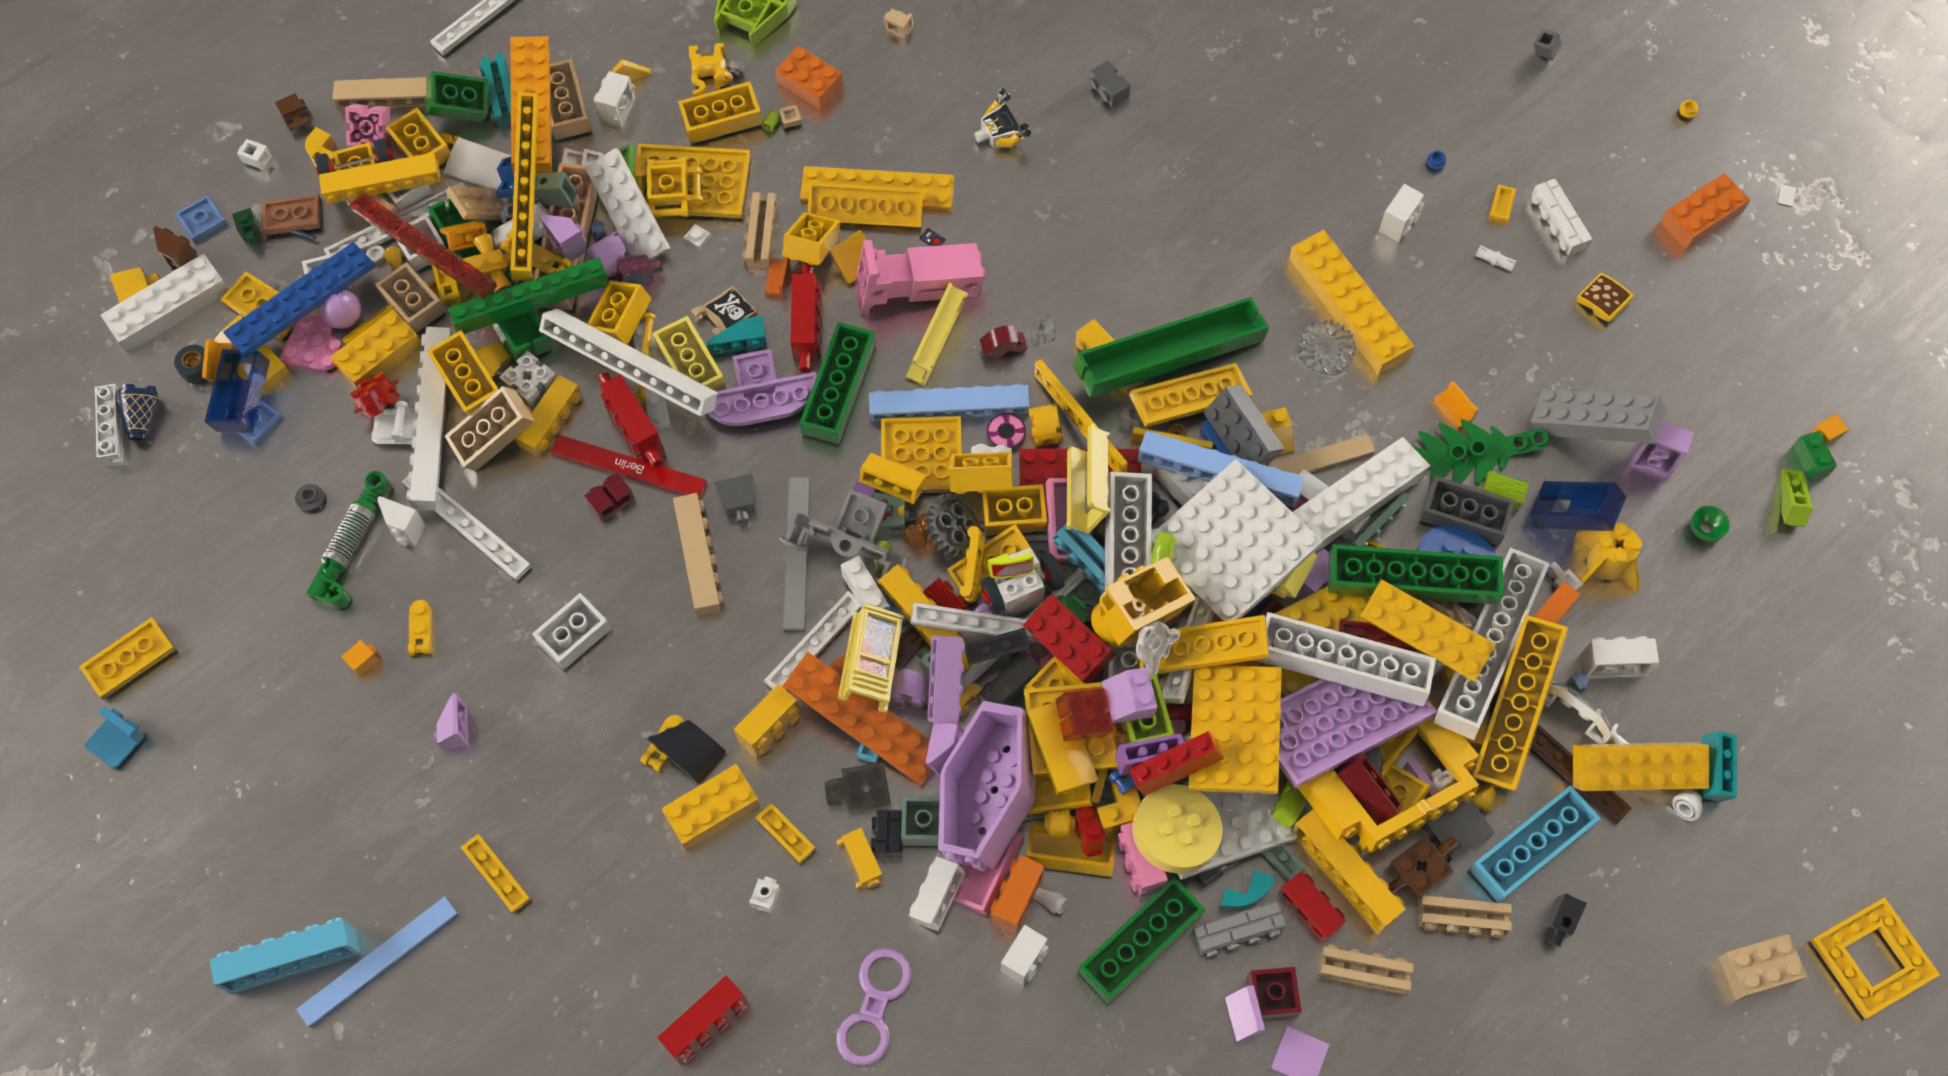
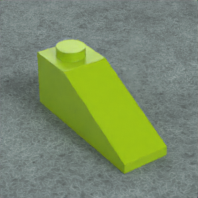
M1782 469L1781 513L1784 524L1805 527L1813 505L1803 471Z

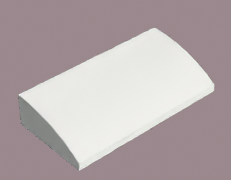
M458 137L449 155L444 175L480 188H495L497 191L501 184L497 167L502 159L511 155Z

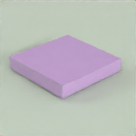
M1254 985L1246 986L1225 997L1236 1042L1244 1041L1265 1030Z
M1287 1026L1271 1070L1284 1076H1318L1329 1044Z

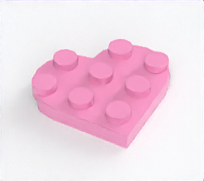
M308 314L294 326L279 359L283 364L326 373L327 370L335 367L330 357L343 348L337 338L333 337V327L324 322L320 314Z

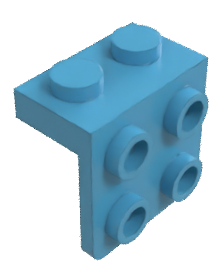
M104 706L98 713L106 718V720L84 746L111 768L116 769L142 741L144 736L137 731L139 726L130 719L125 722L122 720L123 714L115 708L110 711Z

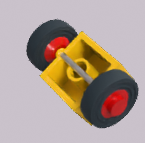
M381 138L374 141L375 151L370 142L334 151L335 165L331 163L326 153L317 155L316 172L319 177L320 174L392 161L395 159L392 149L388 147L386 140Z

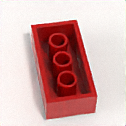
M1052 594L1023 624L1036 639L1085 684L1091 683L1117 655L1116 652Z
M726 975L657 1038L680 1065L683 1062L688 1063L695 1057V1052L701 1046L704 1048L713 1040L712 1036L716 1032H722L730 1025L729 1021L735 1015L738 1017L743 1014L749 1002Z

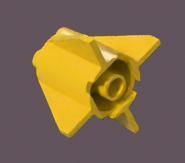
M1617 523L1607 528L1580 529L1575 535L1590 549L1586 557V565L1589 571L1580 580L1583 585L1595 576L1603 581L1604 579L1615 581L1620 578L1634 593L1640 589L1637 556L1640 553L1642 541L1631 528L1623 523Z

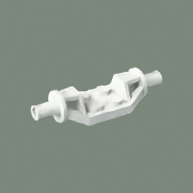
M1552 682L1549 694L1554 696L1551 700L1546 699L1545 705L1548 708L1556 697L1559 696L1562 704L1568 708L1573 706L1579 711V716L1586 721L1590 719L1593 721L1585 734L1597 743L1631 744L1616 734L1617 731L1615 730L1619 725L1616 723L1611 728L1601 708L1569 685ZM1595 725L1602 733V738L1592 731Z

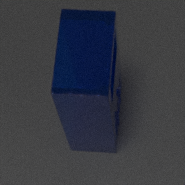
M222 349L204 421L216 432L253 433L270 360L259 350L245 358L238 350ZM239 363L252 364L248 380H235Z
M1544 481L1529 515L1543 529L1613 531L1627 496L1616 482ZM1556 500L1571 501L1566 512H1551Z

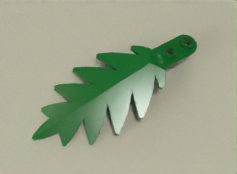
M1461 419V424L1470 440L1452 427L1439 422L1438 427L1448 444L1429 433L1418 431V435L1427 450L1416 446L1412 447L1430 465L1427 472L1432 468L1431 484L1435 476L1445 478L1453 467V481L1462 483L1471 473L1476 463L1475 482L1480 484L1486 478L1488 472L1494 469L1499 459L1500 469L1503 470L1508 464L1510 456L1543 449L1549 444L1550 437L1543 429L1505 437L1500 430L1491 426L1492 436L1479 426ZM1542 437L1543 441L1538 443L1535 439ZM1520 441L1523 443V446L1517 447L1515 443Z

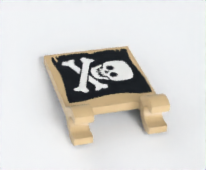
M733 286L703 306H697L691 310L694 314L692 319L696 323L700 322L706 315L717 326L711 330L713 334L711 338L744 318H751L757 314V310Z

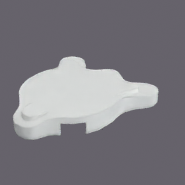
M1154 621L1142 627L1139 631L1136 645L1137 657L1148 667L1150 676L1157 674L1160 659L1168 657L1171 645L1180 637L1179 630L1169 629L1166 624L1160 621Z

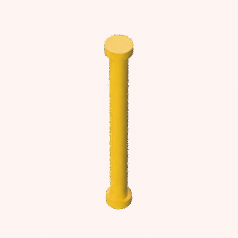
M653 313L644 314L645 328L642 353L647 356L650 355L653 322L656 319V315ZM638 384L635 397L638 402H645L647 400L645 395L646 387Z

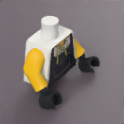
M1004 88L998 90V99L994 100L981 119L982 130L974 133L978 143L988 140L993 148H1012L1022 141L1023 136L1029 137L1031 135V131L1027 129L1029 125L1026 123L1018 125L1006 103H1002L1003 101H1009L1011 98L1009 93H1006L1003 97V94L1006 92Z

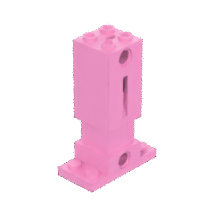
M864 240L855 279L861 316L869 315L870 307H873V305L886 304L888 298L908 297L909 302L941 300L949 282L953 284L952 286L968 293L966 298L977 297L979 289H982V280L985 279V268L981 267L982 254L980 250L978 251L977 244L908 248L906 254L886 255L885 250L873 248L872 240Z

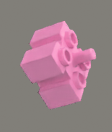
M358 104L345 107L346 123H350V129L346 130L347 146H357L370 142L372 147L375 148L374 141L381 138L386 140L388 146L391 145V138L385 128L386 124L390 123V107L374 106L368 109V105Z

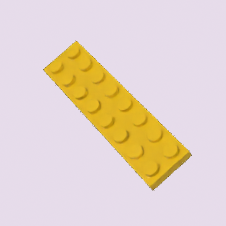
M804 166L800 202L808 203L809 182L924 189L923 210H952L954 175Z

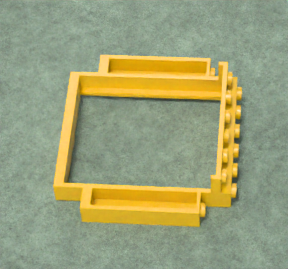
M1429 695L1427 699L1438 712L1439 706ZM1436 716L1415 726L1418 729L1417 733L1452 774L1457 783L1426 800H1421L1415 806L1378 826L1333 769L1298 787V789L1337 840L1343 837L1349 838L1355 833L1360 836L1356 848L1359 854L1362 855L1367 851L1372 853L1378 848L1380 850L1384 849L1395 838L1400 840L1412 829H1420L1428 820L1434 821L1446 810L1448 812L1454 810L1462 801L1469 802L1476 796L1475 791L1479 784L1469 772L1476 767L1475 763L1479 755L1462 735L1434 724Z

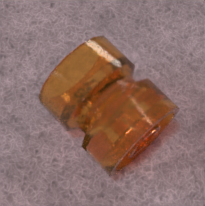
M925 513L915 520V525L910 524L902 530L903 537L916 551H920L925 547L927 540L932 541L934 539L933 537L928 538L931 532L925 530V527L929 525L924 522V519L928 517Z

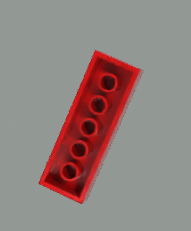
M1019 449V486L1043 484L1044 496H1046L1045 482L1049 478H1067V452L1069 449ZM1117 449L1128 462L1127 473H1142L1141 462L1137 461L1139 449ZM1108 465V474L1114 472Z

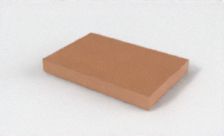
M319 194L262 202L261 232L263 236L287 233L293 230L302 231L321 228V197Z

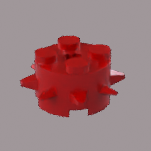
M381 371L370 380L365 378L358 383L359 388L350 394L356 402L355 406H357L353 413L363 412L369 418L383 413L384 407L389 403L393 405L400 397V394L397 392L398 387H396L399 380L389 381Z

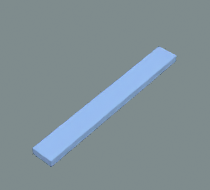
M444 896L296 1010L306 1025L311 1028L459 914Z

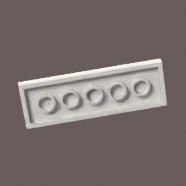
M618 148L612 149L585 167L637 268L643 267L670 249Z

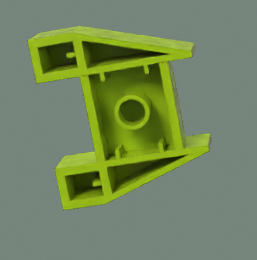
M717 0L714 16L716 31L720 33L725 23L748 31L751 46L755 47L790 16L797 4V0Z

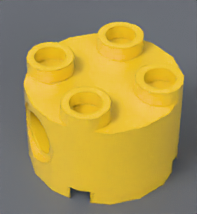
M1057 403L1029 409V416L1033 426L1031 429L1036 447L1064 443Z

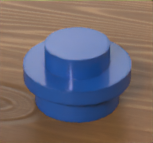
M1433 151L1428 155L1427 164L1433 169L1443 168L1446 164L1445 154L1441 151Z

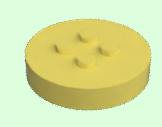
M1169 784L1147 794L1137 808L1132 823L1133 838L1143 857L1153 866L1176 874L1190 873L1206 865L1220 846L1223 832L1220 815L1211 800L1200 791H1189L1188 786L1180 784Z

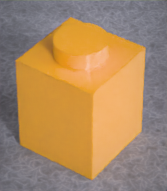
M1835 414L1818 423L1810 433L1820 431L1828 446L1841 439L1849 429L1840 417Z
M361 640L341 656L359 677L379 661L375 655L377 650L370 643L365 645Z

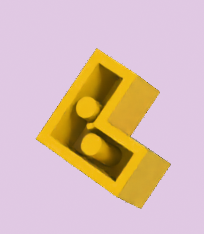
M1111 782L1110 790L1114 803L1097 808L1098 822L1102 825L1105 834L1119 831L1121 825L1133 822L1135 812L1141 803L1136 787L1127 794L1122 795L1118 791L1119 787L1116 783L1113 784Z

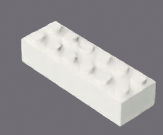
M203 253L100 316L123 349L130 353L221 298L229 289Z

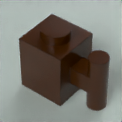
M296 93L275 102L290 131L311 122L305 112L308 107L303 98L298 99Z

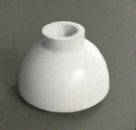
M1681 793L1673 798L1672 806L1681 818L1687 821H1696L1701 816L1703 810L1702 798L1698 793Z

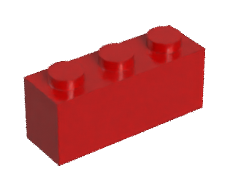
M1300 871L1281 887L1279 893L1324 943L1346 923L1345 915L1339 908H1334L1331 905L1327 894L1322 890L1319 891L1314 886L1315 882L1308 874Z

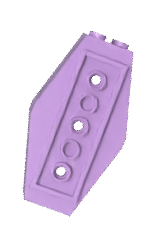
M983 701L943 765L940 774L938 850L945 854V858L953 860L954 863L962 867L969 864L973 865L972 868L980 871H985V868L994 870L1034 803L1036 797V776H1033L1027 712L1023 708ZM1007 746H1010V751L1008 753H1004V749ZM994 787H998V792L996 794H992V789ZM982 828H986V833L984 835H980V830Z

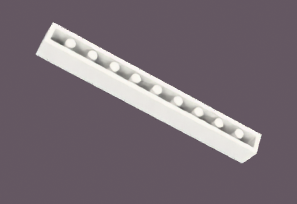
M558 308L543 313L539 328L540 332L698 416L705 415L714 410L718 392Z
M426 327V334H422L421 339L424 351H420V363H423V366L418 370V379L421 380V385H417L419 402L415 403V414H418V419H414L413 430L416 431V436H412V448L415 451L414 454L410 455V466H413V472H409L408 483L411 484V490H407V502H410L411 508L416 510H437L448 385L428 355L427 350L450 337V328Z

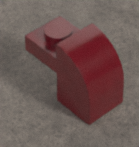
M1012 325L997 327L979 339L985 357L1001 358L1008 351L1024 353L1028 349L1023 332L1015 331Z

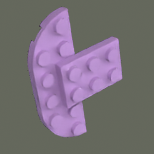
M771 349L732 356L738 387L716 391L718 396L714 410L707 414L717 422L729 426H745L795 415L806 407L817 374L812 372L777 379Z

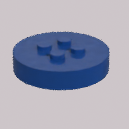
M1451 525L1439 526L1429 530L1423 536L1416 549L1420 551L1497 556L1490 544L1481 536Z

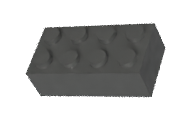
M1242 385L1226 387L1203 411L1231 455L1268 466L1285 449Z
M1435 476L1430 486L1420 521L1436 526H1457L1478 534L1489 543L1500 546L1507 531L1515 500Z

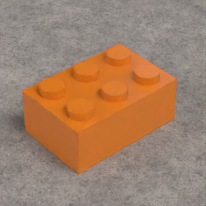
M799 45L775 70L779 85L819 110H822L844 86L841 71Z
M1020 855L1018 861L1013 860L1009 869L1010 878L1009 880L1004 879L1000 888V899H995L990 909L992 924L1015 935L1017 934L1035 892L1044 877V865L1023 855Z

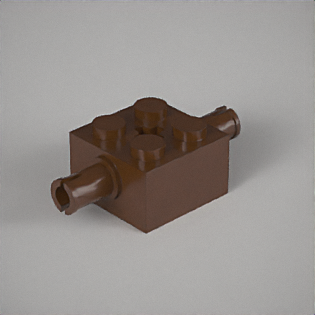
M1425 835L1391 861L1392 866L1399 873V877L1388 884L1389 891L1395 896L1405 888H1411L1420 899L1422 895H1426L1454 873V870L1447 863L1446 857L1462 845L1459 841L1454 843L1456 838L1452 835L1437 847ZM1419 862L1428 864L1426 872L1422 870L1417 871Z

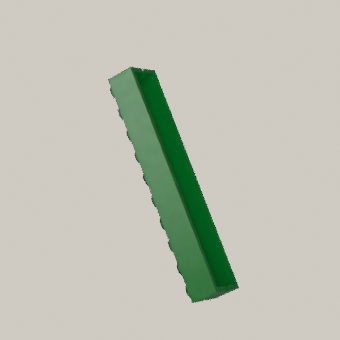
M447 199L449 215H447L444 201L429 206V219L475 298L494 293L492 279L485 281L483 276L469 279L462 264L463 258L481 254L477 247L473 246L450 251L447 235L440 233L441 228L472 221L480 222V220L463 219L451 199ZM507 267L505 276L512 286H515L517 281L512 280L511 271ZM535 311L492 325L515 364H517L516 361L527 350L531 354L534 353L535 356L551 350V338L539 331L541 320Z
M1248 297L1078 352L1075 356L1073 368L1079 379L1083 380L1082 384L1091 398L1264 341L1270 327L1263 315L1258 314L1259 309L1252 297Z

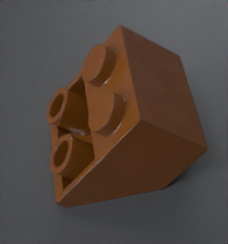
M157 226L153 228L157 251L172 271L198 257L197 251L191 247L190 241L182 235L178 237L167 228L162 229Z

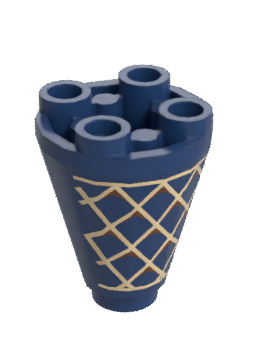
M123 384L122 388L116 390V399L125 432L129 440H145V435L148 433L158 399V392L155 386L135 388L134 384Z

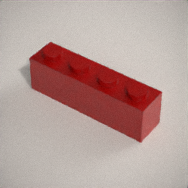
M1207 731L1129 769L1136 788L1146 796L1219 762L1224 757L1217 740Z

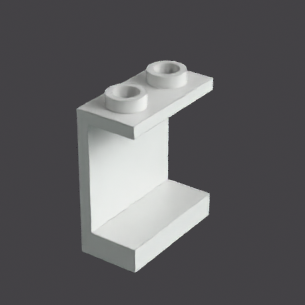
M1036 569L1033 573L1017 576L997 585L1005 606V610L1001 612L1002 616L1016 617L1035 609L1043 603L1044 585Z

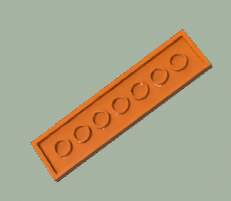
M807 651L782 687L915 783L922 786L932 772V769L925 764L930 739L889 709L886 713L878 711L879 702L875 699L852 692L846 701L838 699L842 676Z

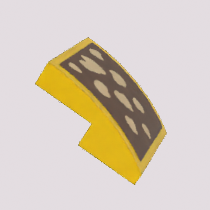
M1600 273L1577 296L1578 303L1593 309V315L1608 322H1611L1634 299V295L1628 289L1603 273Z

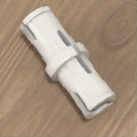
M1480 245L1475 257L1491 263L1492 266L1496 265L1509 272L1512 271L1516 260L1502 255L1501 252H1495Z

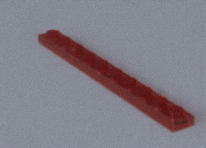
M362 193L349 205L352 211L482 299L486 298L497 287L494 280L366 194Z

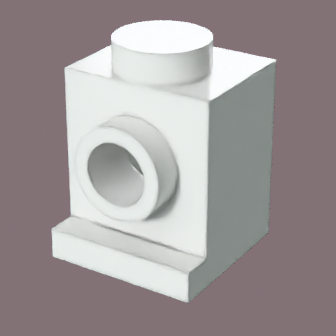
M248 139L240 146L237 153L243 163L257 167L261 171H264L272 158L267 146Z
M765 877L764 880L758 879L752 898L749 901L750 906L772 914L781 890L780 886L776 884L777 881L770 877ZM763 889L769 890L767 895L761 894Z

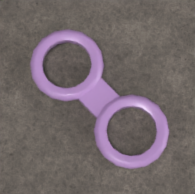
M882 948L875 950L865 957L860 966L859 979L861 987L866 992V996L860 1012L850 1015L842 1022L836 1039L839 1052L845 1060L853 1065L867 1066L874 1064L885 1055L889 1048L890 1035L888 1027L882 1018L888 1001L897 999L906 992L911 983L912 976L910 963L903 954L894 949ZM881 958H891L897 961L903 971L899 986L887 992L873 988L868 979L871 965ZM862 1021L875 1025L881 1035L880 1045L877 1050L868 1056H857L850 1052L846 1045L848 1030L855 1023Z

